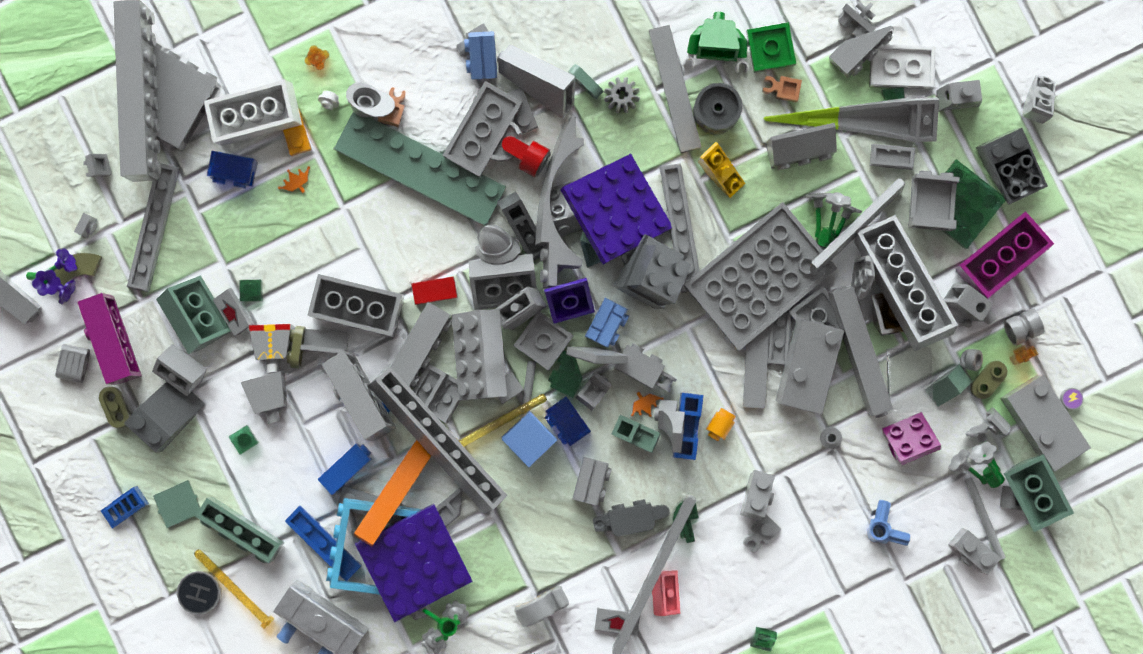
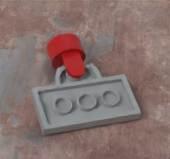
M485 81L442 156L478 177H481L491 159L503 162L516 157L521 160L518 169L535 178L542 172L551 152L550 149L536 141H533L530 146L523 143L522 133L513 122L523 103Z

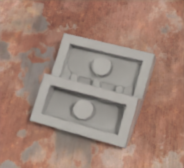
M428 364L413 392L438 419L448 423L460 402L457 379Z

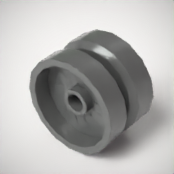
M724 83L710 84L704 87L696 98L693 107L694 120L698 127L706 133L713 135L724 134L731 130L740 118L742 99L738 92L730 85ZM716 106L721 108L720 111L715 110Z

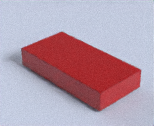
M454 276L411 283L415 305L458 298Z

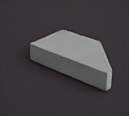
M458 488L436 507L446 527L461 514L463 492L461 488Z

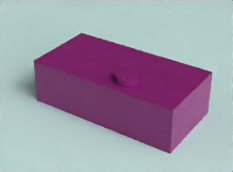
M1025 211L957 267L956 272L968 285L989 299L1048 251L1055 243Z
M100 293L78 301L77 303L86 326L84 333L88 341L91 340L105 383L120 385L142 377L115 297Z

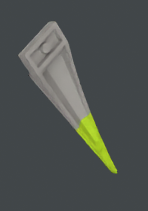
M910 97L766 116L764 120L813 127L835 123L836 130L913 142H931L937 140L939 99Z

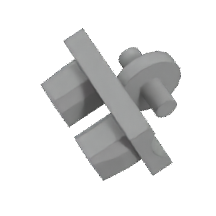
M859 2L855 6L861 11L859 14L847 3L842 8L843 12L840 14L838 21L847 27L853 19L859 23V26L853 31L856 37L873 32L876 27L864 18L866 15L872 20L876 16L870 11L873 4L870 2L867 6H864Z

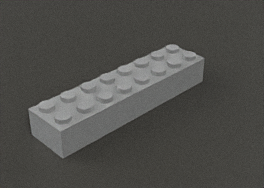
M141 0L113 1L120 176L132 182L158 181V175L161 174V164L157 157V153H160V142L157 140L156 133L159 131V121L156 119V110H158L159 105L158 99L155 97V89H157L158 82L157 77L154 76V67L157 66L155 54H153L156 38L155 34L152 33L155 16L153 11L151 12Z

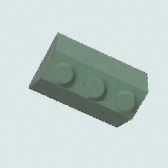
M201 275L167 288L156 299L188 354L203 349L232 332L215 305L214 297Z

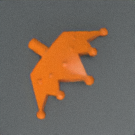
M308 166L304 173L299 169V175L290 172L288 169L289 181L284 179L285 186H279L278 189L293 192L299 188L304 193L305 190L302 185L308 182L310 167Z
M637 392L639 400L633 403L631 416L633 417L635 412L641 416L642 410L649 417H652L651 405L657 407L656 401L663 400L664 397H658L650 393L643 397L640 392Z

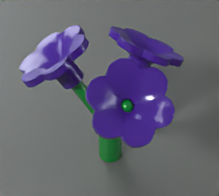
M65 248L56 251L57 261L54 263V266L46 271L39 270L26 274L27 280L32 281V287L37 289V293L40 296L54 295L56 292H59L58 303L61 305L70 299L71 294L76 289L75 280L62 285L60 278L54 272L56 269L60 270L62 268L66 272L77 270L74 256Z

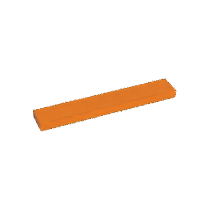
M417 440L354 532L355 537L371 547L432 457Z

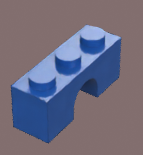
M680 393L678 411L685 412L684 435L681 453L673 452L672 457L696 460L698 426L704 395Z

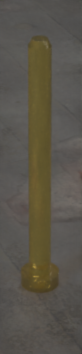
M541 394L458 441L465 447L546 402L547 397L545 394Z
M198 549L194 552L195 557L262 623L260 626L263 629H266L274 621L275 618L272 615L268 617L202 550Z

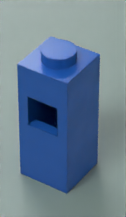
M358 443L355 444L317 480L331 495L336 494L372 460L370 457L372 452L364 444L361 446Z

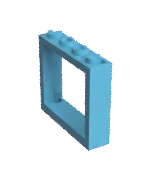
M344 498L343 504L339 503L337 516L340 517V523L335 525L333 538H337L336 547H331L330 559L333 560L332 568H328L326 581H330V588L380 595L376 585L338 580L350 509L369 511L374 502ZM399 506L393 515L408 517L421 509Z

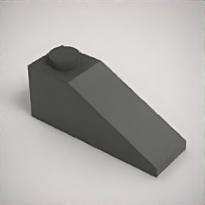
M515 191L497 201L523 250L526 254H533L534 261L540 257L543 246L535 245L536 226Z

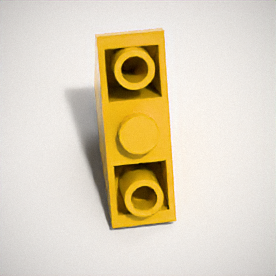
M717 142L699 158L698 163L705 173L729 198L746 184Z

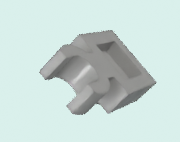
M766 514L765 518L757 521L751 528L755 534L746 537L743 543L746 545L749 541H754L755 546L751 551L755 553L759 550L761 541L768 544L781 528Z

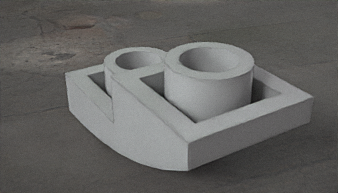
M991 408L986 413L988 417L985 420L989 423L987 427L995 435L1006 436L1010 431V424L995 408Z

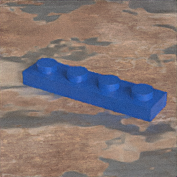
M299 505L285 522L332 567L333 560L330 559V552L332 546L336 547L337 540L308 511ZM343 548L339 575L345 581H348L362 564Z

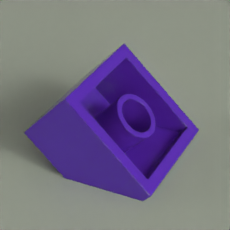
M587 278L544 289L553 324L595 313Z

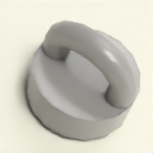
M967 349L961 355L960 364L962 368L977 371L982 366L983 354L980 350Z

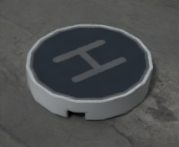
M207 571L189 573L181 579L177 587L178 602L185 611L191 614L201 615L208 613L217 606L221 598V587L215 576Z

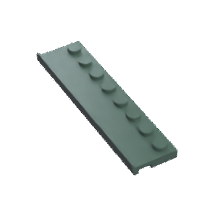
M354 112L333 148L335 151L483 226H487L498 205L497 201L501 199L506 189V186L484 175H481V177L474 175L443 157V154L370 117H360Z

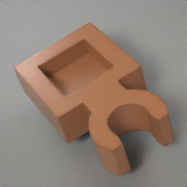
M781 76L779 82H777L773 77H765L764 81L770 82L772 87L763 88V93L771 94L777 92L776 99L792 102L798 101L802 80Z
M392 87L389 91V96L393 98L395 108L389 115L378 117V122L399 128L405 105L400 103L405 100L406 92L403 90L401 96L396 97L394 96L395 88Z

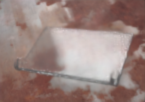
M924 347L918 351H914L913 348L886 349L888 394L893 406V410L888 411V413L934 412L931 347Z

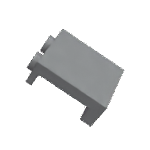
M919 171V174L912 176L908 228L941 231L955 230L957 220H954L956 185L960 177H953V173L932 175L931 171Z

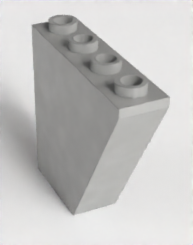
M156 43L153 46V54H155L157 66L154 67V76L157 77L158 82L157 89H155V97H157L159 105L158 110H156V119L159 121V131L156 132L157 137L184 151L206 113L204 101L215 98L221 85L216 81L218 78L207 71L205 74L198 71L199 67L190 61L185 64L180 61L181 57L170 50L168 53L162 51V46Z

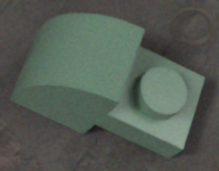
M622 415L619 416L611 433L653 453L661 436V433Z

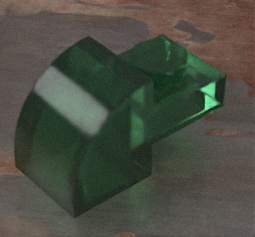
M685 498L675 505L672 511V523ZM696 503L680 533V538H685L686 543L695 542L691 520L699 518Z

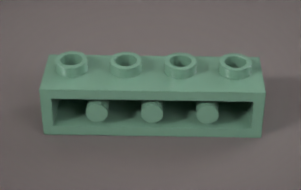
M214 497L206 498L195 517L200 519L199 522L202 525L219 531L218 535L226 540H233L241 550L252 552L255 554L254 557L262 563L273 562L285 544L282 540Z

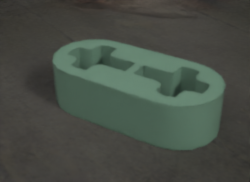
M574 64L567 71L575 76V81L595 100L604 92L577 64Z

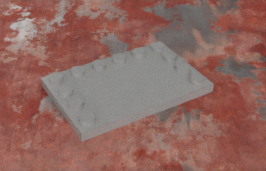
M782 202L683 285L733 346L740 351L833 273L837 267L830 261L816 276L810 272L811 262L823 250Z

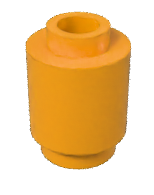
M723 408L719 412L716 411L706 428L709 431L708 436L718 442L720 438L725 440L735 423L734 419L736 416Z

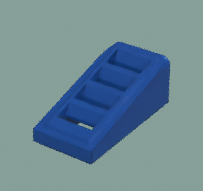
M134 486L103 508L101 512L113 529L143 509L149 502L139 487ZM131 495L137 502V506H135L129 498ZM124 500H126V502L130 506V511H128V509L124 505ZM118 504L125 513L123 516L116 508ZM112 509L118 519L116 521L108 512Z

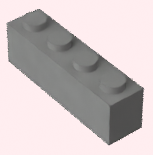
M427 302L391 365L394 371L410 388H415L421 378L418 376L422 368L426 369L431 361L429 357L431 351L438 349L442 341L440 339L442 332H447L452 324V320H450L452 315Z

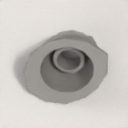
M497 225L485 226L478 233V245L475 249L477 256L485 262L505 264L514 260L521 253L519 242Z

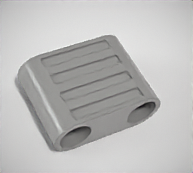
M63 344L56 368V378L82 383L87 370L90 349Z

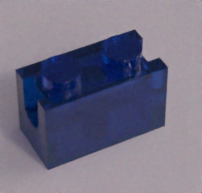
M211 151L207 176L213 179V183L225 185V182L234 183V187L246 189V186L253 187L258 162L253 158Z
M567 396L545 411L547 416L544 418L551 428L553 426L557 427L560 432L557 436L563 445L568 443L569 446H572L591 432Z

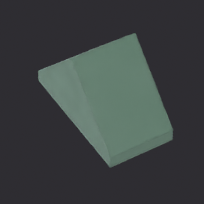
M958 364L927 387L925 391L936 406L939 407L961 394L970 385L972 380L961 365Z

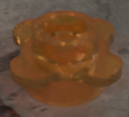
M313 45L309 48L304 61L307 65H313L317 70H322L325 67V60L329 58V52L327 50L322 51Z

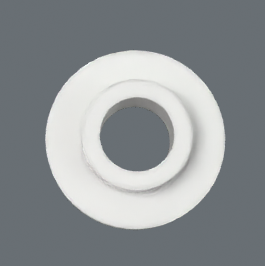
M323 91L318 97L321 106L326 109L332 110L339 106V96L333 92Z

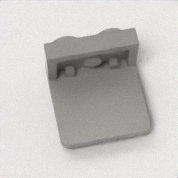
M572 182L551 187V215L560 236L583 230L560 191L562 187Z

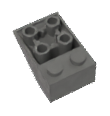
M1023 128L1013 129L976 147L984 167L1008 205L1048 187Z

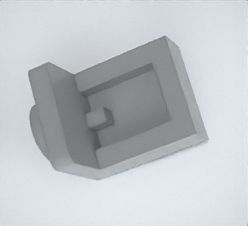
M594 372L575 398L592 411L612 385L603 375Z

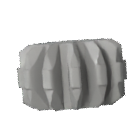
M616 77V85L611 81L608 82V86L611 89L606 88L604 90V93L609 95L604 98V101L611 102L608 106L609 109L616 106V113L620 112V108H623L624 113H628V106L631 109H635L636 105L634 102H639L640 97L636 96V94L640 90L639 88L632 89L635 86L634 81L627 84L628 77H625L623 82L620 81L619 77ZM620 91L625 92L624 99H619L618 94H620Z

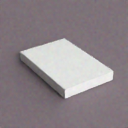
M882 44L877 49L878 53L870 60L869 87L929 90L935 88L936 46L886 44L884 46Z

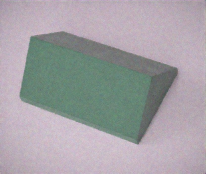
M1044 454L1021 461L1003 473L1033 532L1074 514Z

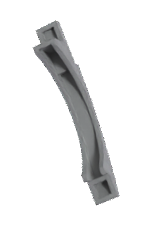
M570 117L565 122L558 136L545 173L538 206L535 245L543 246L540 252V259L543 261L540 282L543 283V289L557 286V268L577 269L582 266V259L567 247L558 234L550 209V192L558 168L572 152L584 145L583 138H576V117Z

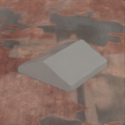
M824 286L789 311L795 321L797 318L839 328L828 292Z

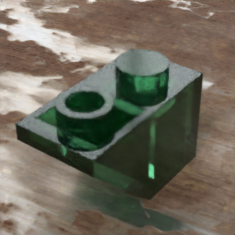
M563 350L558 360L561 365L558 371L553 370L548 381L551 382V388L573 398L583 378L576 358L568 356L567 352Z

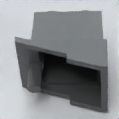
M644 234L628 264H625L614 287L654 309H665L666 305L676 303L691 264L685 261L686 256Z

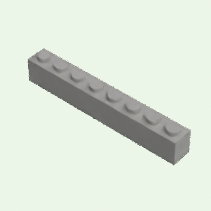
M391 366L368 385L484 514L494 510L506 498L507 494Z

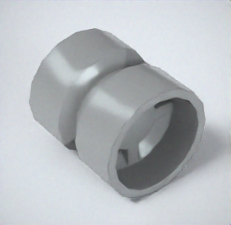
M1033 308L1020 313V317L1013 316L1003 322L1005 332L1015 346L1026 342L1028 337L1035 338L1045 332L1043 322Z

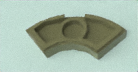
M91 253L73 254L76 260V271L66 272L62 268L60 270L56 269L54 272L60 278L62 285L74 280L78 276H95L102 256Z

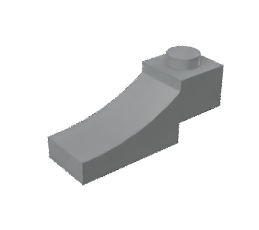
M660 400L659 408H655L654 421H658V429H662L669 436L672 443V452L681 453L685 412L677 411V401Z

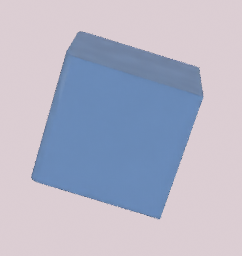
M530 410L521 418V421L519 420L501 437L528 467L557 441V438Z

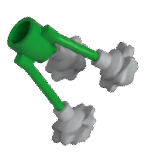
M456 600L452 604H446V609L442 613L443 618H439L430 612V604L409 615L413 616L414 620L429 616L437 622L436 630L429 628L428 632L422 635L424 641H422L421 645L426 648L428 654L432 652L439 654L441 649L446 648L445 641L448 640V637L456 633L458 625L465 624V618L469 615V612L466 610L465 604H460Z

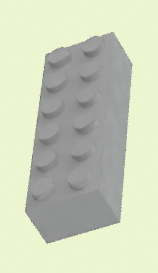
M896 215L858 231L854 243L862 257L869 255L872 258L875 281L914 351H918L953 335L958 324Z

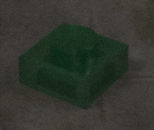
M261 279L239 280L240 302L263 301V282Z
M249 425L244 426L229 436V439L240 455L259 444Z
M756 627L750 640V646L771 652L777 639V632Z

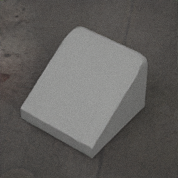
M1003 486L1000 507L1022 510L1011 487Z

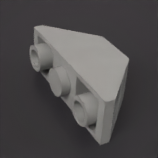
M1035 75L1023 105V117L1041 124L1053 117L1055 81L1046 76Z

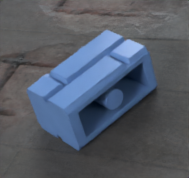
M493 31L470 32L468 39H464L465 52L470 54V60H466L467 73H471V79L497 78L495 33Z
M605 298L585 337L605 348H608L609 345L614 346L619 337V334L616 333L619 326L624 327L629 318V315L626 314L628 309Z

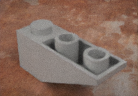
M890 25L844 41L829 56V61L847 78L851 75H857L863 68L861 65L867 59L869 61L872 60L878 53L877 49L882 44L885 46L894 37L892 35L894 27Z

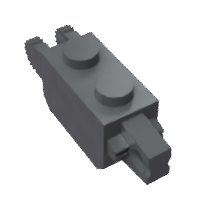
M645 499L633 501V506L625 507L624 503L611 506L612 510H608V513L593 518L595 532L612 531L614 535L619 537L652 530L655 526L654 520L667 517L670 510L664 504L651 506L650 502L646 503Z

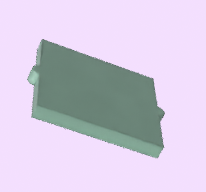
M189 480L153 495L159 509L158 514H161L166 528L194 517L200 509L196 499L198 495L194 494Z

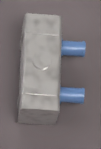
M298 580L290 585L273 613L286 621L276 636L281 642L288 644L298 629L322 645L318 654H352L369 629L360 623L357 618H353L313 591L311 587H307Z

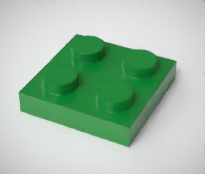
M789 22L746 30L754 73L795 66L797 64Z

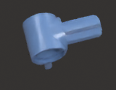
M879 500L875 518L871 519L867 529L868 538L876 543L887 544L889 541L908 546L910 534L891 529L890 523L887 522L891 503ZM875 526L883 530L881 538L874 535L873 528Z

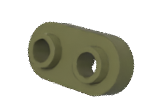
M296 325L295 329H291L290 342H293L292 350L288 351L287 363L290 364V368H301L304 350L300 348L304 343L305 326Z
M1000 361L989 362L971 383L970 390L972 395L978 399L989 398L1007 376L1005 364ZM995 368H998L1000 370V374L998 376L994 374ZM982 384L986 386L985 392L980 390Z
M116 387L103 388L99 393V402L109 424L115 428L125 427L124 422L131 416V413L121 391ZM113 393L115 395V399L111 402L109 400V395ZM119 413H122L124 416L122 421L117 419Z

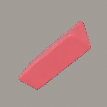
M678 570L661 572L652 590L655 616L681 614Z

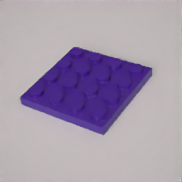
M632 154L610 163L560 189L603 265L636 248L644 234L655 238L672 228L671 222Z
M434 503L385 528L372 547L362 540L355 543L394 623L473 582Z

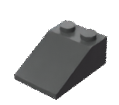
M166 382L142 403L124 424L155 453L163 452L206 404L193 392L186 396Z

